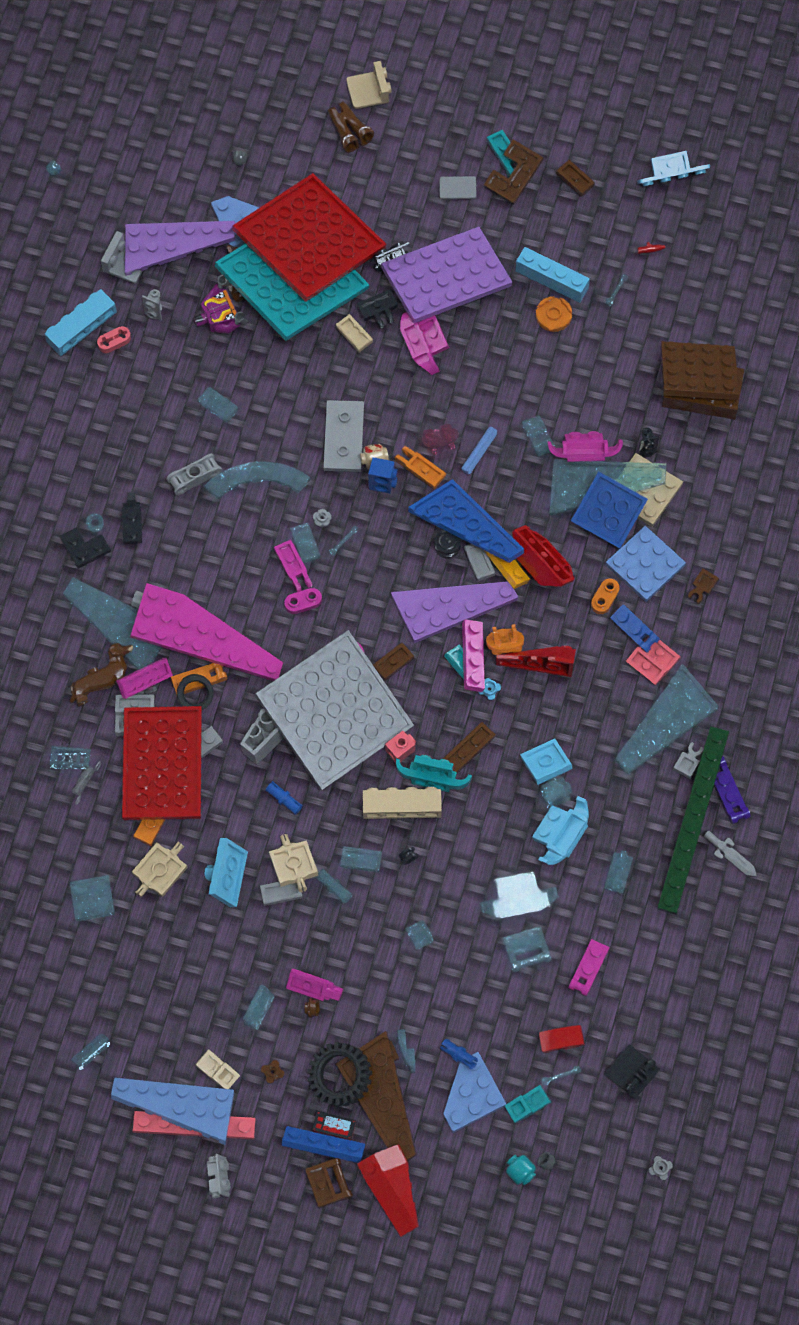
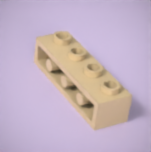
M391 787L386 790H378L377 788L363 790V819L441 818V789L436 787H427L425 789L408 787L406 790H398Z

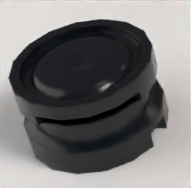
M441 530L436 534L434 546L436 553L440 557L449 559L459 553L461 538L445 530Z

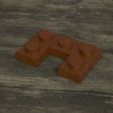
M513 139L503 155L517 164L514 171L507 178L493 170L484 186L515 205L544 158Z

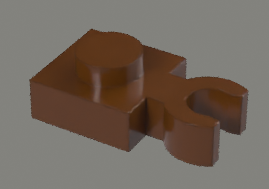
M702 568L693 582V586L696 589L689 592L688 598L691 599L693 595H698L699 598L696 602L700 604L703 601V594L709 595L719 581V578Z

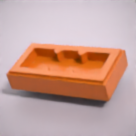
M166 819L142 820L133 836L134 839L152 846Z

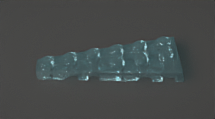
M554 459L549 513L553 515L578 508L598 471L629 489L638 492L666 484L667 465L660 463L608 461L567 462V460Z
M72 578L63 592L64 596L99 629L101 634L111 644L133 645L132 652L125 655V657L138 670L152 664L162 647L130 638L138 610Z
M683 664L616 757V762L627 775L718 710L719 706Z

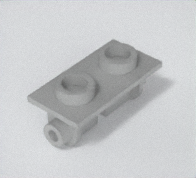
M155 289L151 290L147 297L142 296L144 312L151 319L162 320L160 292Z
M215 1154V1156L209 1157V1161H207L208 1176H215V1179L209 1180V1193L212 1195V1198H219L220 1195L230 1197L231 1185L227 1173L229 1169L226 1157Z

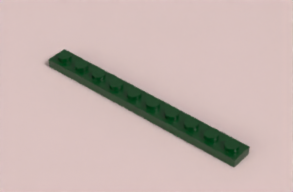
M710 726L658 904V910L677 915L728 740L729 731Z

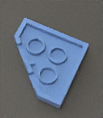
M229 196L211 202L218 221H235L237 223L259 209V207ZM235 233V241L228 244L234 247H241L246 243Z
M479 1052L472 1055L478 1058V1062H475L477 1065L473 1069H469L461 1062L459 1064L443 1114L452 1133L490 1115L506 1105Z

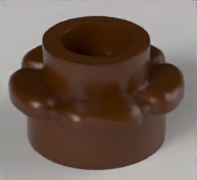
M310 998L309 1002H306L304 1006L305 1014H308L310 1018L318 1016L320 1013V1003L318 1000H313V998Z

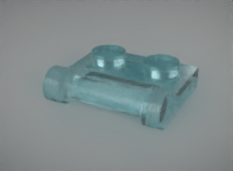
M540 926L503 938L513 972L520 971V968L542 961H552ZM541 948L542 954L519 961L516 960L515 956Z

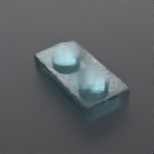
M343 846L340 867L379 872L382 852Z

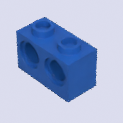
M372 457L368 473L369 490L391 494L392 487L396 488L398 479L396 477L398 469H395L394 461Z

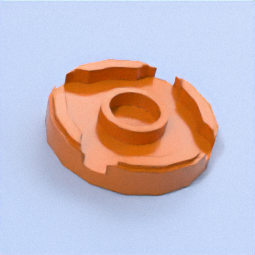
M548 297L538 304L536 320L544 330L558 332L564 330L570 324L572 308L563 298Z

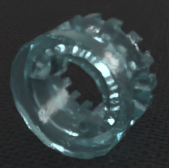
M92 513L86 519L87 527L92 532H98L104 526L103 518L100 514ZM97 519L99 525L92 526L91 521Z

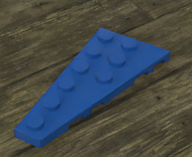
M453 479L408 507V512L509 563L524 554V548Z

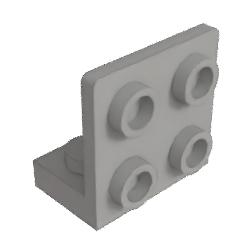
M116 231L101 260L102 270L136 284L142 271L138 270L131 272V275H125L126 242L124 241L123 233Z

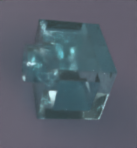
M555 777L548 780L546 784L541 785V793L548 808H551L552 805L557 806L569 801L572 788L569 782H565L563 777L559 779Z

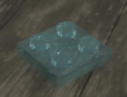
M109 875L70 882L76 921L115 915Z

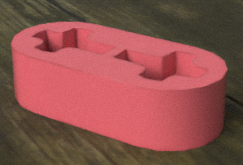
M121 326L101 335L97 340L99 350L103 353H110L128 344L131 340L130 331L128 328ZM122 333L125 335V338L120 337L119 334ZM106 341L109 343V346L103 345V342Z

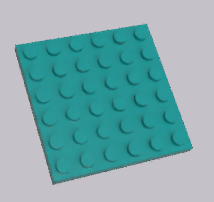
M247 244L242 245L215 262L217 270L222 275H225L224 277L229 280L237 291L285 341L369 289V284L354 269L305 302Z

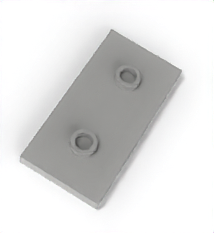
M327 400L324 471L361 472L360 453H362L364 401Z

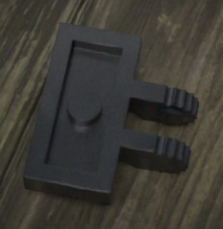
M389 289L357 303V308L364 321L375 318L378 327L382 329L384 328V323L380 315L385 313L389 324H394L395 322L390 311L398 308V303Z

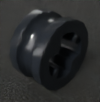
M414 847L407 848L399 854V857L403 858L402 863L404 865L415 861L419 857L418 853L414 852Z

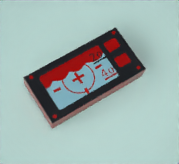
M317 1111L312 1132L352 1141L356 1120Z

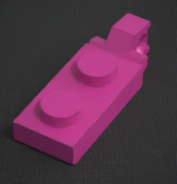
M293 968L290 971L286 986L289 990L324 1001V999L329 1000L330 998L339 1001L343 992L342 988L335 986L329 980Z

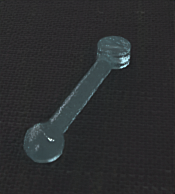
M627 274L621 275V281L611 297L606 299V305H613L614 297L623 282L628 279Z
M354 526L351 529V531L337 544L335 548H331L329 550V553L331 555H335L337 553V550L353 534H355L359 528L357 526Z
M575 1066L572 1070L550 1078L543 1077L541 1082L544 1086H547L549 1082L573 1073H580L581 1067Z

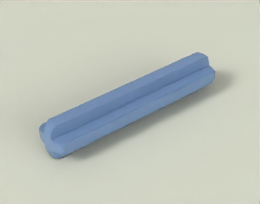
M489 427L463 464L462 471L464 473L471 474L496 437L497 430L495 428Z

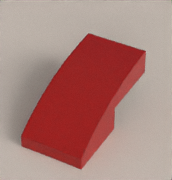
M581 1025L539 1032L543 1053L563 1048L567 1050L585 1045Z

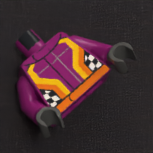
M220 275L217 279L218 284L212 288L201 303L202 314L194 316V321L197 327L207 324L211 332L229 334L238 328L240 324L246 325L248 321L243 318L246 316L245 313L236 312L227 290L223 288L229 287L231 283L229 280L224 282L226 279L225 275Z

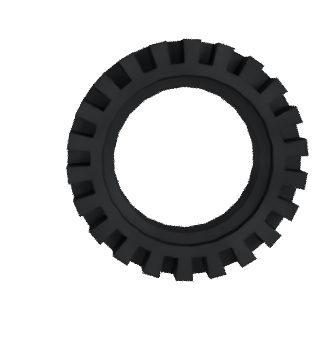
M334 1042V1044H327L326 1048L321 1047L319 1049L320 1053L313 1055L315 1060H310L309 1065H312L311 1069H308L307 1072L310 1074L308 1082L312 1084L310 1089L315 1092L314 1095L327 1104L339 1107L350 1106V1103L355 1104L358 1098L362 1099L364 1097L362 1094L369 1090L367 1085L371 1084L372 1081L369 1079V1076H372V1071L369 1070L371 1064L367 1062L368 1057L363 1054V1051L347 1043ZM346 1056L355 1065L356 1079L350 1089L345 1092L334 1093L325 1085L324 1069L333 1058Z

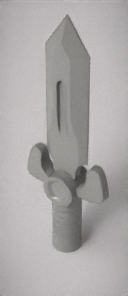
M707 831L704 837L717 847L714 853L716 857L722 859L723 855L720 852H723L725 854L724 857L744 874L757 876L754 866L733 848L726 846L727 844L731 847L734 846L730 838H727L724 842L710 831Z

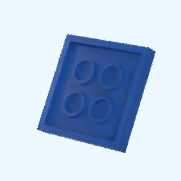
M598 471L571 521L614 546L621 548L648 499Z

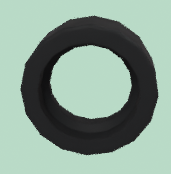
M191 674L184 677L177 688V697L182 706H202L203 710L210 705L214 696L210 681L205 676L199 674ZM191 682H200L207 690L206 698L199 704L189 703L184 696V689Z

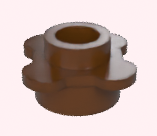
M273 1060L271 1064L263 1065L261 1068V1072L266 1076L267 1083L270 1084L279 1078H283L285 1074L280 1069L277 1060Z

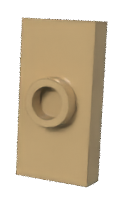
M350 314L335 324L336 329L358 352H361L373 343L370 335Z

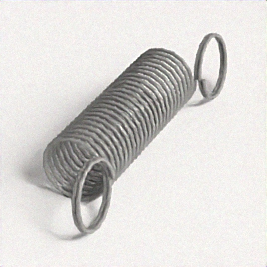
M99 761V762L97 763V765H96V767H95V770H96L98 764H99V767H100L101 761ZM87 767L78 779L79 785L75 784L72 792L73 790L75 792L74 794L79 789L80 791L85 789L88 782L85 783L84 780H90L89 778L95 772L94 769L92 771L91 768ZM79 795V797L77 798V800H76V802H75V805H77V804L79 803V801H80V799H81V796H80V795Z

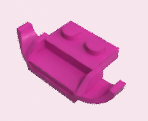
M403 313L400 321V330L413 360L431 375L440 372L433 356L450 347L437 317L432 316L413 323L408 313Z
M596 431L588 432V434H580L579 432L565 434L562 448H556L552 445L551 441H547L550 452L557 457L567 458V462L605 461V457L616 455L623 445L621 439L618 440L615 446L608 447V441L603 440L602 433Z

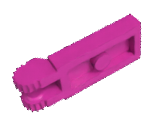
M292 540L275 546L274 551L296 591H302L301 585L296 579L300 576L303 577L308 588L312 587L307 569Z

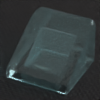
M423 920L405 928L416 949H420L433 942L431 931Z

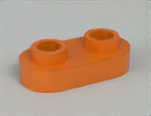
M606 579L601 583L591 602V608L595 613L605 614L609 611L619 593V584L616 580ZM611 585L613 589H608L607 586ZM598 601H603L604 604L600 605Z

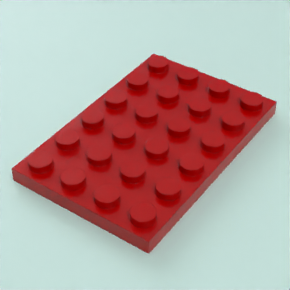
M202 706L124 708L122 819H201Z

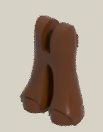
M344 101L338 104L341 111L340 114L334 106L328 109L329 116L340 135L342 146L346 152L349 153L359 148L358 140L362 146L371 142L374 137V131L369 126L363 124ZM346 124L351 127L356 137L351 133Z

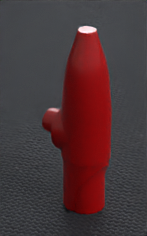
M647 242L646 246L638 247L637 252L638 254L657 252L664 249L665 245H652L650 242Z

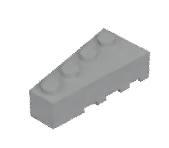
M263 708L240 745L243 754L258 765L284 737Z

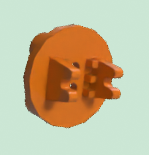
M515 624L511 625V629L497 630L496 627H492V633L486 638V645L494 655L520 652L524 645V636L516 630Z

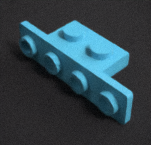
M687 151L652 158L650 160L654 177L637 180V184L642 183L644 187L653 185L654 180L660 179L661 183L670 181L671 177L676 175L679 179L688 177V173L694 171L695 175L706 173L705 169L710 168V165L690 168Z

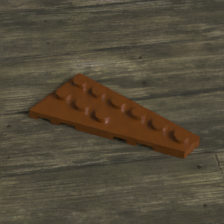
M385 1031L359 1048L368 1057L367 1062L371 1064L369 1070L372 1071V1076H369V1079L372 1081L371 1084L367 1085L369 1090L363 1092L362 1095L364 1097L362 1099L358 1098V1101L387 1148L400 1145L407 1161H409L417 1154L388 1032ZM345 1057L336 1065L351 1087L356 1079V1068L352 1060Z

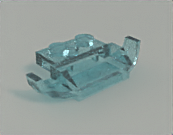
M534 871L495 879L499 899L480 902L481 912L501 918L539 911L548 907L558 898L557 888L552 887L538 890Z

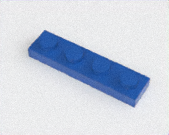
M289 1126L286 1127L282 1140V1146L356 1163L361 1162L365 1150L364 1143Z

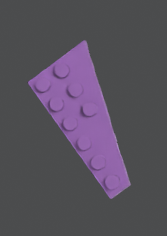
M508 581L391 592V597L414 643L460 625L465 619L472 620L518 600L515 590Z

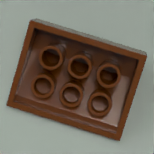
M737 368L738 400L664 395L662 407L735 420L744 369Z

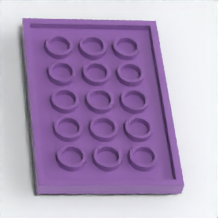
M480 227L381 263L383 272L413 323L512 286V280Z

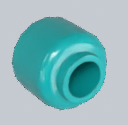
M514 1155L507 1161L509 1166L506 1169V1173L515 1184H523L525 1186L536 1176L534 1173L536 1167L526 1155L519 1157Z

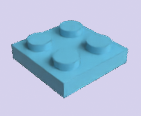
M556 739L520 754L523 763L537 785L573 769L571 762Z

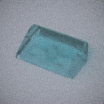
M260 985L243 1018L244 1025L255 1030L259 1029L275 997L264 985Z
M99 1034L77 1053L71 1061L79 1070H82L110 1045L108 1037Z

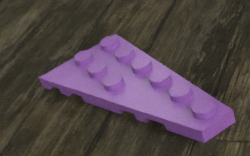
M235 221L126 224L125 275L128 276L132 274L131 272L143 271L156 264L162 265L186 257L187 254L193 252H201L203 249L211 246L217 247L235 241V232L232 230Z

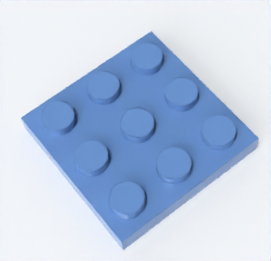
M644 526L608 559L605 565L647 602L686 566V562L649 528Z

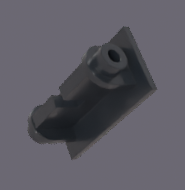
M644 428L641 433L643 438L640 440L638 454L650 457L657 453L659 436L654 437L652 429Z

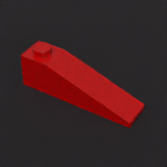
M564 645L561 647L555 646L498 654L496 665L572 677L576 649Z
M400 1145L377 1152L359 1162L357 1165L366 1183L400 1237L418 1228L416 1207L411 1191L413 1189L412 1182H410L408 1172L409 1164Z

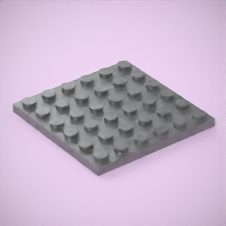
M349 630L254 694L320 791L383 748L388 741L401 731L406 732L414 726Z

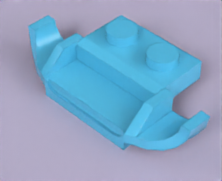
M577 796L574 810L569 809L568 812L553 805L551 806L532 836L534 841L546 845L548 849L544 857H539V861L553 865L561 862L566 857L569 858L588 827L589 811L586 799Z

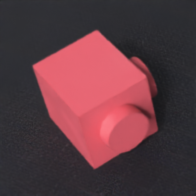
M401 731L385 744V751L395 763L396 758L400 759L401 762L415 752L416 741L410 734L407 735L404 731Z

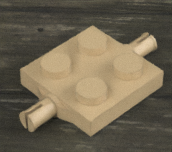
M284 834L285 839L283 835L280 837L283 846L269 851L279 884L282 887L297 883L299 892H303V890L305 892L307 887L304 881L318 876L316 865L307 841L290 843L288 835Z
M177 842L171 850L156 843L132 871V874L142 882V885L135 891L139 897H142L148 889L155 891L163 897L188 868L177 856L182 848H184L180 842Z

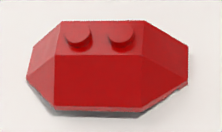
M527 525L513 530V538L524 548V554L516 559L531 574L535 581L543 586L559 587L574 581L575 578L571 565L544 536L530 530V527Z

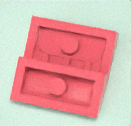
M661 640L657 643L655 642L650 647L651 650L648 653L641 647H637L626 660L628 664L655 685L660 682L681 658Z

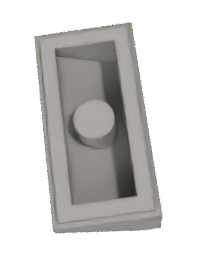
M440 177V199H476V177Z

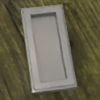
M473 544L464 546V551L477 582L495 576L490 559L483 549Z
M279 882L260 886L264 906L302 899V892H299L297 883L282 887Z

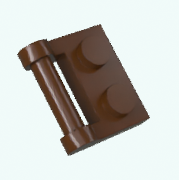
M338 1158L305 1169L318 1208L353 1197L352 1191L348 1189L340 1166L342 1164L341 1160ZM333 1168L341 1193L335 1194L327 1169Z

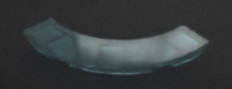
M250 462L221 472L204 487L217 499H220L228 491L242 483L265 480L275 481L299 493L310 481V477L284 464Z

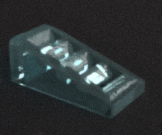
M52 746L50 767L52 769H89L91 749ZM82 754H85L84 763H80ZM58 755H62L61 761H58ZM66 755H69L68 762L65 761ZM73 755H77L76 762H73Z

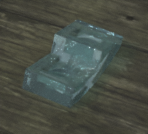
M539 415L522 422L537 456L550 452L547 441H551L555 447Z
M405 1029L397 1030L402 1058L409 1071L415 1073V1050L406 1049Z

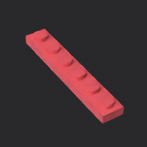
M144 1111L134 1112L133 1133L204 1137L202 1133L194 1130L189 1131L162 1120V1117L158 1115H150ZM230 1116L227 1138L254 1139L256 1119Z

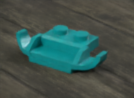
M415 755L414 762H411L410 769L400 764V759L396 758L397 771L404 778L411 780L413 785L436 787L441 789V791L449 792L450 789L458 790L465 788L472 779V775L469 774L463 780L456 779L457 772L453 771L454 763H450V761L445 759L436 760L431 759L427 755Z

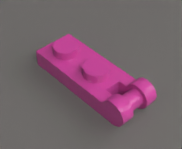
M591 939L571 980L569 989H576L584 996L588 995L609 951L608 946ZM580 978L587 981L585 985L579 982Z

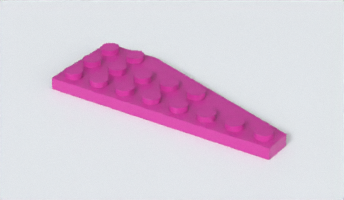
M146 583L130 638L271 681L279 678L283 665L282 661L184 594Z

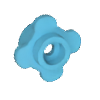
M486 678L485 689L483 692L478 693L487 696L489 700H493L497 691L501 690V686L490 678Z

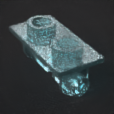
M614 852L604 889L623 894L633 857L627 856L628 852Z

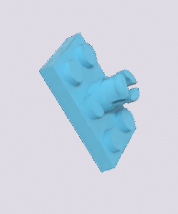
M220 838L215 865H208L205 868V878L211 881L209 886V894L229 907H237L248 851L227 838Z

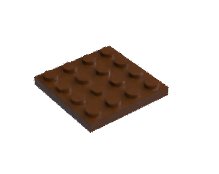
M661 341L663 395L738 400L739 389L735 346Z

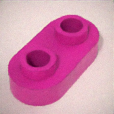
M315 588L290 594L285 599V609L291 614H298L317 608L322 602V595ZM310 595L316 596L314 599L309 598ZM295 600L297 604L293 605L291 601Z

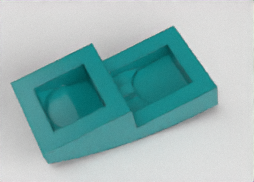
M538 1085L525 1095H520L506 1104L505 1108L514 1123H517L552 1102L543 1087Z

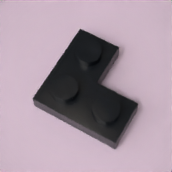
M77 528L60 535V539L77 569L111 552L102 534L87 542H84Z

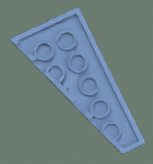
M114 1078L111 1099L130 1107H138L145 1110L147 1114L158 1115L162 1117V1120L189 1131H197L206 1138L212 1137L219 1140V1143L226 1145L234 1090Z

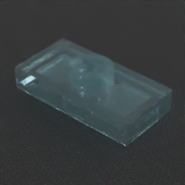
M210 386L198 399V403L226 423L238 411V407Z
M309 523L290 528L302 562L306 563L320 558Z

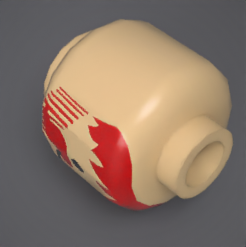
M381 444L365 446L363 453H360L362 465L365 464L368 469H370L372 457L389 460L387 449Z

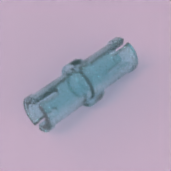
M322 869L318 876H316V879L328 888L327 891L334 893L343 903H347L353 896L351 892L341 885L339 879H334L325 869Z

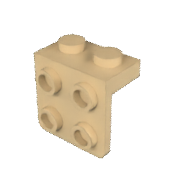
M381 61L374 62V72L347 78L350 97L355 109L389 103L391 86L389 82L386 83L387 71L385 67L382 68Z

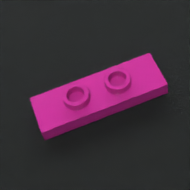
M162 658L117 680L122 697L126 699L173 676L167 658Z

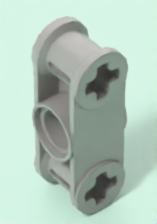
M208 454L202 459L172 472L167 476L166 480L174 487V493L181 495L193 487L219 476L223 469L216 463L214 454ZM192 473H198L199 475H197V476H192V475H190V474H192Z

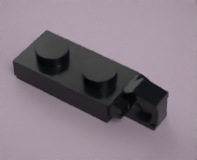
M127 492V503H123L122 507L123 544L142 543V512L140 502L135 500V492Z

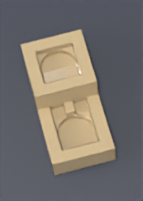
M207 1050L195 1064L196 1067L223 1089H229L240 1076L210 1050Z

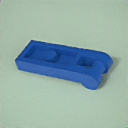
M624 604L610 617L647 653L651 650L650 647L660 640ZM648 635L649 638L643 642L642 639Z

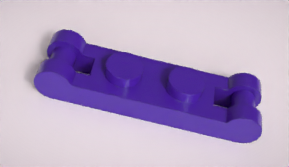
M723 756L720 764L721 772L717 774L714 787L731 824H735L742 818H750L751 815ZM739 808L740 811L735 813L733 809Z

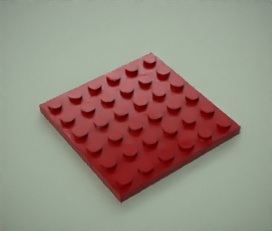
M313 173L235 223L232 227V230L305 302L372 258L376 252L386 248V243Z

